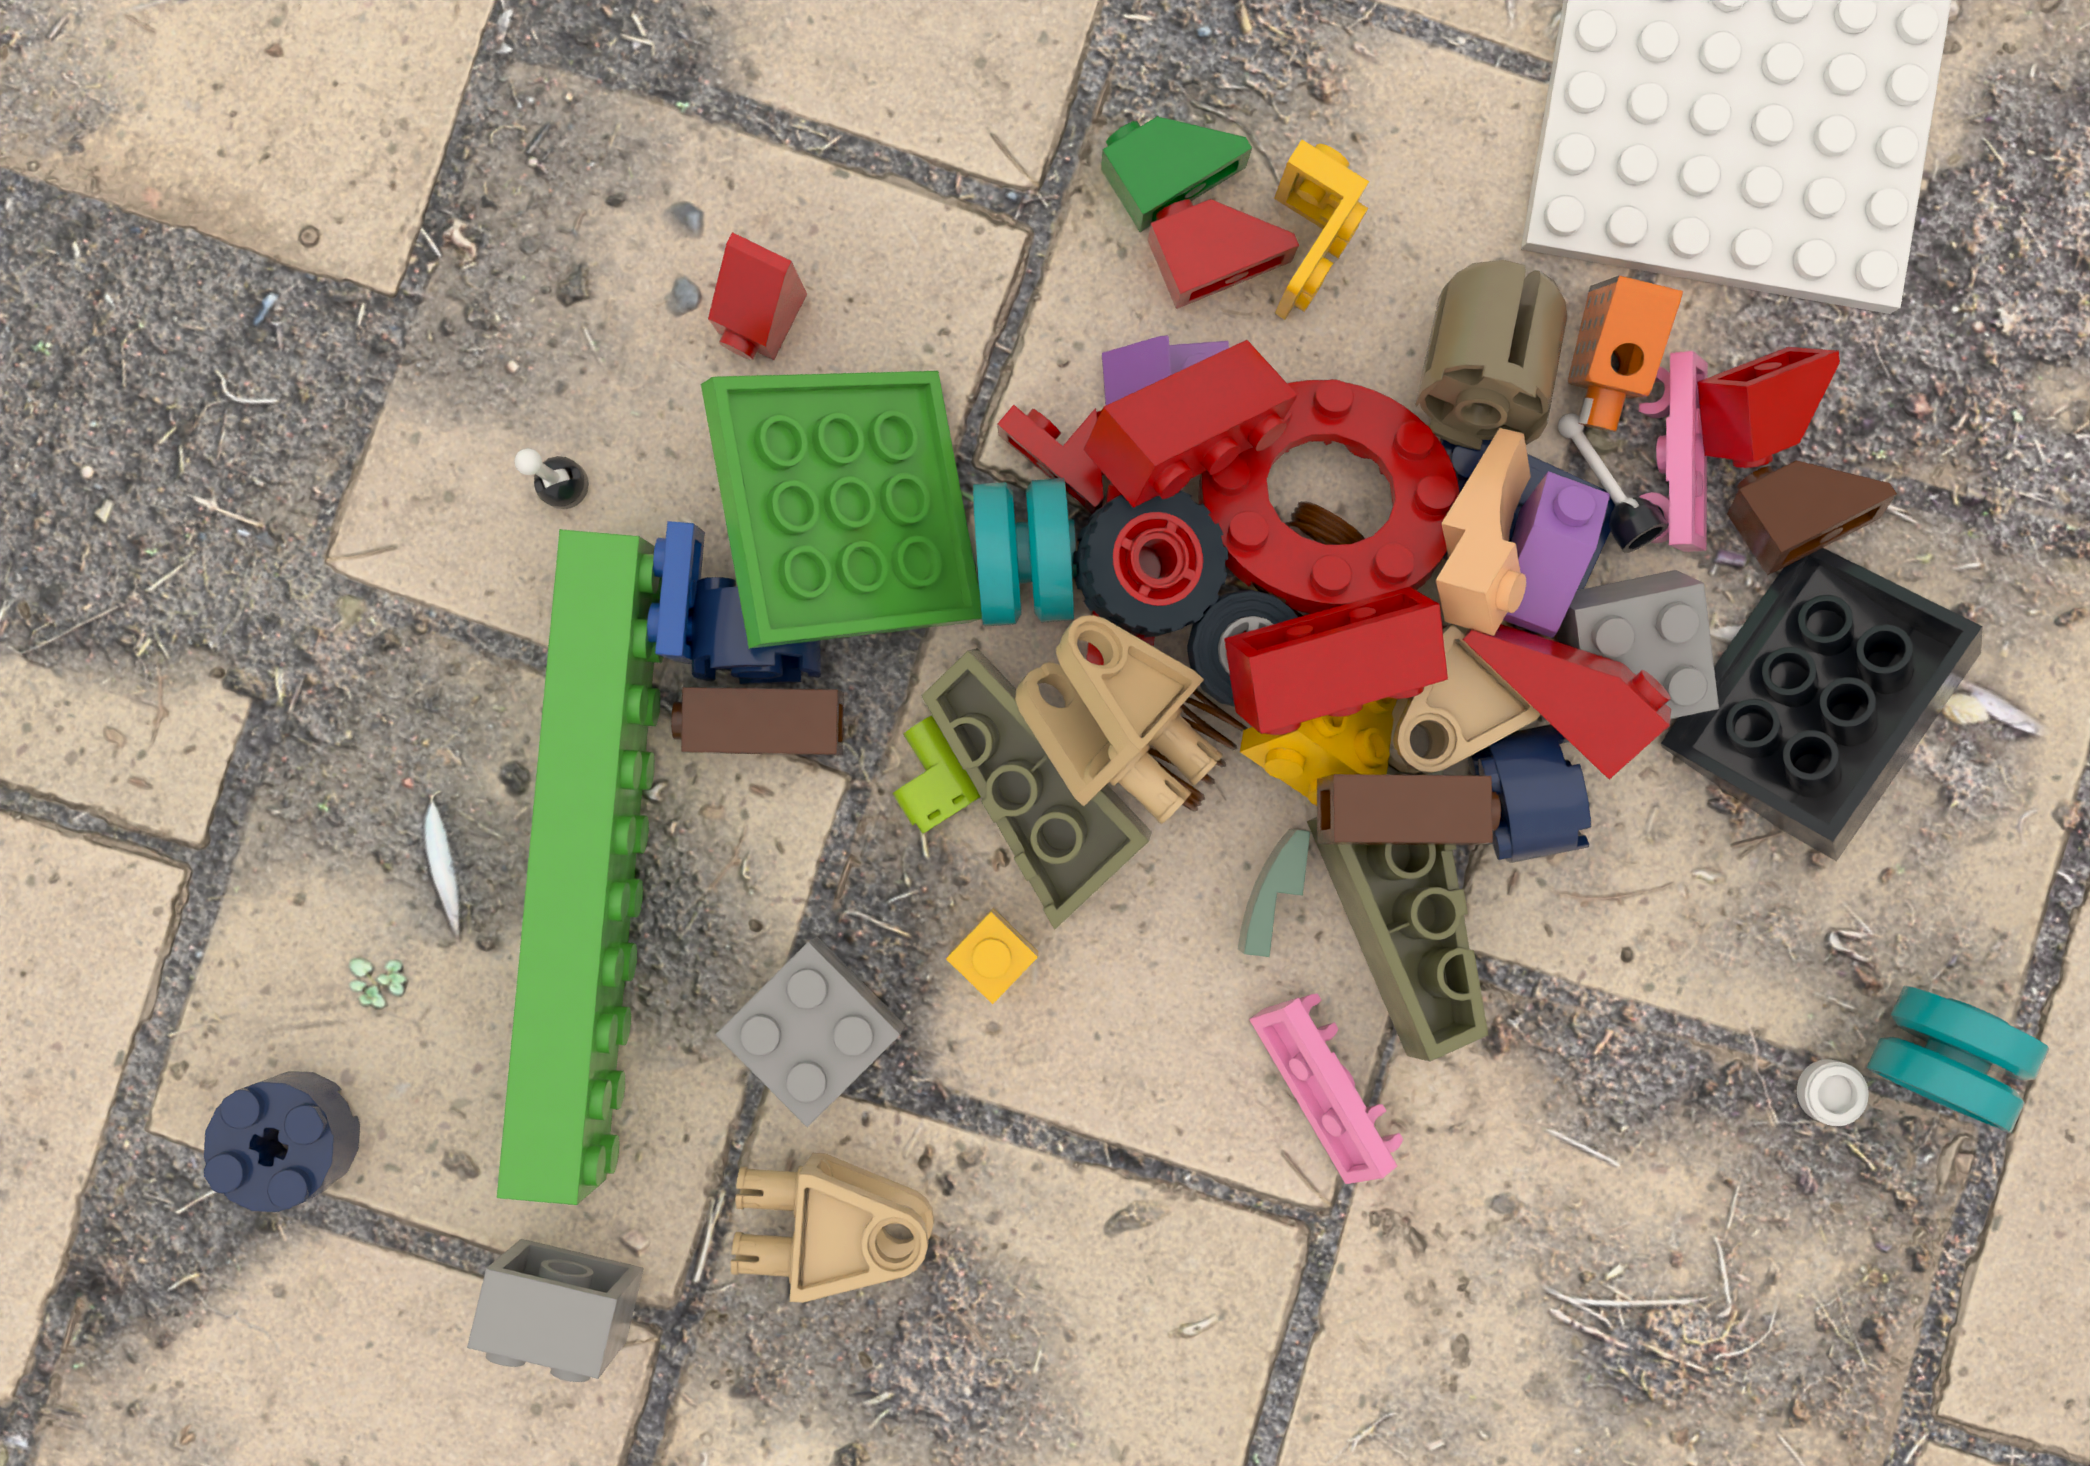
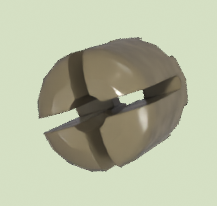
M1507 260L1472 263L1457 272L1442 289L1436 306L1415 403L1416 407L1420 404L1421 409L1431 419L1429 428L1433 434L1451 444L1474 450H1481L1482 440H1493L1499 428L1524 433L1526 445L1541 436L1548 424L1567 322L1566 301L1556 282L1544 273L1534 270L1525 277V265Z

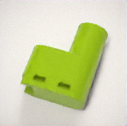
M932 715L903 733L926 771L892 793L911 825L916 824L922 834L981 798L967 771L963 770Z

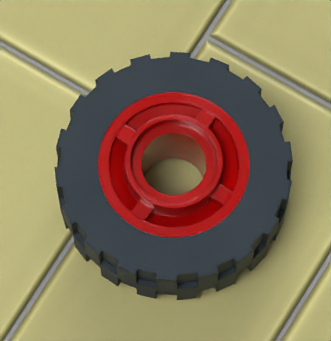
M1182 490L1167 499H1162L1158 495L1134 508L1123 495H1119L1107 502L1103 507L1097 509L1089 517V524L1081 529L1077 541H1080L1078 550L1074 552L1073 565H1076L1077 576L1074 577L1077 589L1082 590L1086 599L1083 602L1090 612L1094 610L1101 618L1110 621L1134 636L1138 634L1144 635V638L1157 637L1183 629L1185 626L1193 624L1204 617L1203 612L1209 606H1213L1220 597L1218 591L1222 585H1225L1228 573L1225 572L1228 550L1227 547L1223 546L1221 535L1224 534L1219 523L1215 524L1209 516L1211 512L1202 503L1197 504L1190 499L1192 495ZM1142 546L1153 549L1160 557L1162 568L1157 579L1144 573L1140 566L1139 553Z

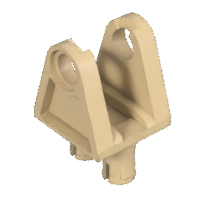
M1094 615L1081 616L1070 624L1061 638V643L1056 647V655L1060 665L1052 662L1044 663L1040 668H1035L1027 673L1016 688L1015 698L1019 712L1074 798L1083 806L1108 783L1113 786L1119 783L1144 805L1145 809L1160 824H1163L1185 802L1191 792L1167 773L1147 753L1150 746L1152 745L1175 765L1193 786L1223 756L1219 750L1215 749L1207 740L1200 736L1180 716L1183 711L1180 706L1204 679L1193 669L1110 621ZM1078 639L1079 641H1086L1096 646L1103 656L1104 665H1096L1087 661L1078 649ZM1046 683L1058 689L1065 701V707L1057 708L1047 703L1040 694L1038 684Z
M1504 620L1501 623L1509 627L1512 625V623ZM1453 624L1442 628L1448 680L1425 686L1424 691L1417 696L1397 699L1392 711L1394 721L1388 766L1394 770L1408 774L1419 772L1433 773L1445 770L1534 722L1541 715L1462 640L1469 628ZM1536 633L1537 636L1553 640L1550 637ZM1416 725L1424 729L1429 739L1428 749L1422 757L1416 755L1410 745V734Z
M813 1152L806 1164L799 1166L797 1172L748 1169V1167H740L736 1189L741 1190L740 1194H736V1209L753 1208L794 1211V1218L796 1219L793 1237L736 1232L731 1252L732 1255H736L735 1259L731 1260L732 1275L754 1274L789 1277V1283L791 1284L790 1302L804 1303L905 1277L916 1271L925 1259L929 1244L928 1239L931 1236L934 1225L933 1208L926 1197L912 1188L826 1153ZM894 1223L904 1225L911 1231L913 1236L902 1240L894 1238L887 1232L884 1226Z

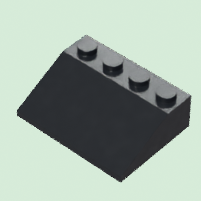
M1821 548L1781 570L1714 666L1719 709L1679 717L1661 742V746L1779 829L1837 862L1981 654L1983 626L1825 548Z

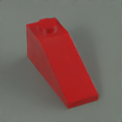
M1500 624L1494 636L1474 629H1468L1462 639L1609 780L1670 726L1671 708L1666 703L1671 697L1666 689L1644 670L1635 675L1621 662Z

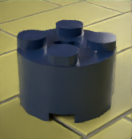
M707 577L697 580V594L694 606H692V675L694 678L713 682L716 680V670L731 671V676L739 678V684L744 685L801 682V671L808 673L810 677H821V640L749 649L736 580L725 577Z
M1551 724L1515 731L1467 757L1471 776H1492V791L1498 794L1500 800L1501 816L1499 826L1496 831H1493V843L1486 844H1493L1498 860L1506 859L1507 862L1514 863L1589 848L1590 844L1586 835L1581 834L1579 831L1591 828L1589 801L1581 765H1572L1568 759H1564L1560 744L1569 741Z
M288 1071L236 1090L225 1097L216 1108L205 1130L204 1160L206 1165L204 1177L211 1189L217 1193L224 1194L228 1200L244 1208L260 1212H280L290 1209L327 1190L336 1180L343 1177L349 1171L359 1150L360 1122L358 1116H352L347 1101L338 1093L342 1089L335 1082L314 1072ZM282 1144L288 1145V1150Z

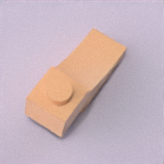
M1499 428L1441 523L1449 557L1436 579L1445 622L1474 629L1492 636L1495 635L1507 612L1514 613L1518 609L1526 589V576L1520 572L1516 543L1509 542V533L1515 510L1531 478L1524 433Z

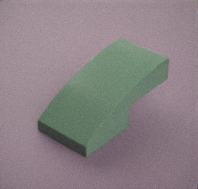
M1289 829L1266 860L1254 884L1241 926L1238 950L1243 954L1270 957L1277 893L1303 896L1310 831Z

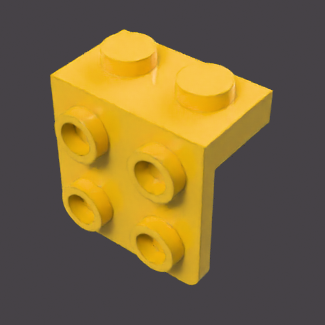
M1304 140L1300 141L1288 160L1274 199L1323 230L1292 277L1277 306L1275 314L1284 320L1294 306L1303 312L1306 311L1334 264L1325 258L1327 253L1339 259L1369 209L1359 202L1369 181L1348 168V160L1337 150L1325 144H1316L1314 147Z
M1387 697L1363 704L1361 711L1349 716L1333 717L1325 715L1301 722L1299 729L1282 735L1260 734L1253 727L1243 730L1240 753L1264 768L1269 775L1280 779L1308 798L1313 805L1317 806V778L1332 774L1387 775L1394 721L1392 711L1397 699Z

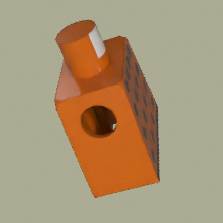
M1616 276L1590 286L1568 376V384L1587 389L1578 424L1616 432L1625 398L1649 396L1683 291L1623 276ZM1613 352L1619 360L1617 373L1611 366V355Z

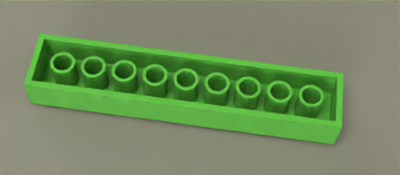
M559 529L497 1198L578 1205L606 1180L607 1174H614L617 1167L620 1141L618 1135L611 1134L613 1109L619 1110L621 1108L625 1092V1072L617 1070L619 1045L625 1046L627 1044L631 1028L630 1007L622 1006L625 981L633 980L637 963L636 943L628 942L631 917L637 918L640 914L643 899L642 880L634 879L636 854H643L645 852L649 834L648 816L640 815L642 790H650L655 768L654 753L646 751L648 726L655 727L657 725L660 713V690L652 688L654 663H662L664 657L655 654L656 643L649 642L647 636L649 609L652 603H660L662 577H655L653 556L655 546L640 536Z

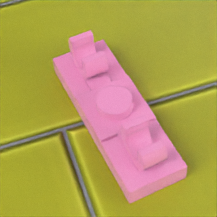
M1694 351L1670 353V372L1659 367L1654 382H1662L1664 384V395L1657 402L1639 404V412L1647 417H1666V435L1658 437L1656 459L1659 472L1666 474V481L1669 483V498L1654 492L1639 496L1640 498L1650 500L1656 507H1661L1664 517L1669 523L1667 529L1650 543H1663L1669 540L1670 546L1683 552L1706 551L1707 456H1704L1697 382L1708 378V363Z
M1311 994L1266 1007L1249 1019L1345 1184L1381 1179L1394 1170L1397 1164L1390 1153L1400 1147L1403 1138L1400 1133L1380 1137L1374 1123L1379 1116L1386 1112L1383 1104L1365 1106L1355 1089L1352 1075L1340 1063L1335 1053H1331L1325 1041H1329L1336 1035L1338 1031L1337 1025L1334 1022L1317 1028L1309 1016L1310 1009L1321 1001L1319 995Z

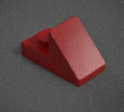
M1013 405L997 423L998 435L1048 478H1064L1066 493L1091 514L1102 507L1104 498L1102 471L1083 450L1097 421L1096 408L1062 446L1056 441L1061 432L1049 419L1035 409H1031L1026 415Z

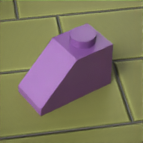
M1549 471L1546 473L1520 509L1511 542L1516 543L1520 572L1526 576V589L1518 609L1514 613L1507 612L1503 619L1504 621L1550 638L1557 634L1597 548L1610 496L1609 493Z

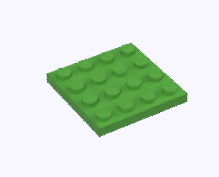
M939 371L711 377L701 384L749 649L971 623L982 619L979 585Z

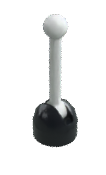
M1574 413L1566 414L1559 420L1558 430L1563 437L1573 440L1616 504L1611 513L1609 527L1624 553L1633 552L1652 542L1669 526L1665 517L1650 500L1640 497L1627 499L1583 433L1584 425L1578 424L1580 416Z
M530 448L522 449L516 454L514 460L516 469L524 475H534L536 493L545 503L554 508L569 509L583 501L588 492L589 482L586 472L575 461L567 457L556 456L548 458L542 463L540 454ZM568 471L572 472L574 479H569Z

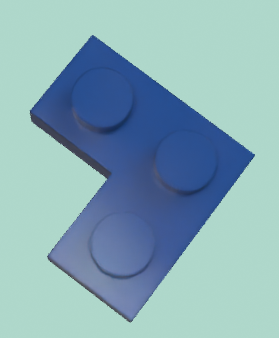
M667 521L666 538L658 537L654 548L655 577H662L660 603H652L649 609L647 636L649 642L656 643L655 654L678 663L692 664V606H694L697 594V580L701 579L705 532L694 523Z

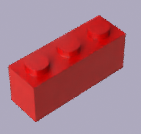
M1245 340L1104 406L1083 450L1134 508L1158 495L1162 499L1172 497L1183 489L1191 478L1205 471H1208L1211 475L1219 473L1229 466L1238 454L1252 447L1256 451L1269 447L1285 431L1287 424L1283 419L1298 395L1248 340Z
M1410 586L1224 638L1235 711L1260 734H1287L1299 729L1301 722L1325 715L1333 717L1349 716L1361 711L1363 704L1387 697L1394 699L1414 697L1421 694L1425 686L1448 680L1440 604Z

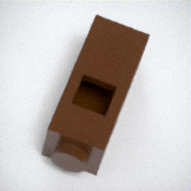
M682 687V702L675 701L672 707V736L674 740H681V752L843 755L844 692L838 689Z
M1332 774L1317 778V844L1479 845L1493 843V831H1496L1499 826L1501 807L1498 794L1492 791V776Z

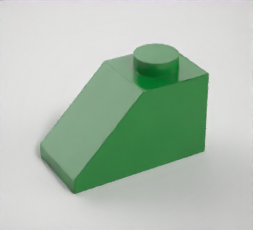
M1157 116L1140 126L1138 121H1132L1116 130L1106 140L1108 147L1102 150L1101 170L1139 232H1142L1150 227L1152 222L1157 221V213L1165 207L1186 199L1192 201L1245 169L1252 146L1247 138Z

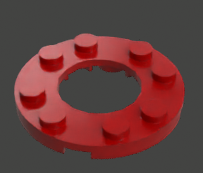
M1337 379L1304 380L1287 383L1298 396L1283 419L1287 426L1282 435L1264 450L1256 451L1252 447L1238 454L1229 466L1217 474L1211 475L1208 471L1201 473L1198 491L1199 504L1202 503L1211 512L1209 516L1215 524L1219 523L1224 534L1221 535L1223 546L1227 547L1228 560L1225 561L1227 568L1248 587L1255 583L1266 591L1285 599V604L1290 608L1310 614L1409 586L1416 591L1430 579L1447 552L1441 523L1460 494L1456 473L1445 448L1436 435L1433 434L1432 430L1417 415L1384 394ZM1334 441L1345 445L1352 454L1360 458L1371 459L1378 464L1380 474L1384 475L1390 484L1393 506L1388 521L1373 536L1353 544L1325 545L1301 537L1281 521L1269 501L1267 478L1272 465L1284 453L1307 442H1323L1325 445H1329Z

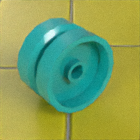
M1064 478L1031 481L1026 490L1028 522H1015L1013 491L1006 482L973 484L977 566L984 627L1015 625L1022 615L1020 584L1032 583L1034 613L1042 623L1074 620L1072 579H1075L1074 577L1077 576L1076 565H1073L1076 540L1074 519L1068 520Z
M1904 986L1891 1016L1901 1029L1927 1043L1925 1047H1921L1900 1038H1880L1866 1068L1933 1102L1984 1124L2011 1133L2025 1103L2015 1089L1987 1074L1989 1070L2018 1080L2036 1079L2049 1051L2048 1045L2010 1026L2003 1019L1956 999H1947L1915 987Z

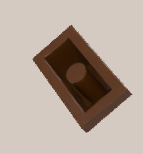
M1795 460L1776 471L1771 466H1765L1745 477L1737 485L1738 492L1727 515L1768 576L1880 519L1897 493L1891 484Z

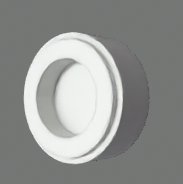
M1824 1059L1810 1064L1802 1072L1797 1083V1098L1804 1112L1811 1118L1827 1125L1844 1126L1854 1122L1862 1115L1868 1103V1086L1862 1074L1851 1065L1837 1060Z

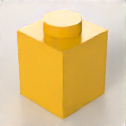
M992 908L952 949L946 960L986 999L994 1004L1038 958V950L1000 913Z

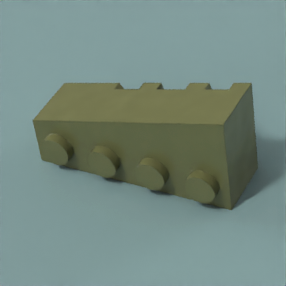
M978 648L968 650L921 695L963 770L967 771L982 798L981 802L993 823L996 822L1015 856L1014 860L1026 881L1029 880L1044 907L1043 911L1054 930L1149 842L1152 831L1108 785L1104 786L1085 806L1074 798L1019 712L1015 700L1016 688Z
M1441 770L1433 773L1420 772L1415 775H1444ZM1316 817L1307 821L1317 844ZM1317 844L1406 1055L1431 1062L1488 1036L1474 950L1469 948L1464 915L1468 914L1465 894L1464 889H1459L1453 855V850L1457 849L1456 845Z

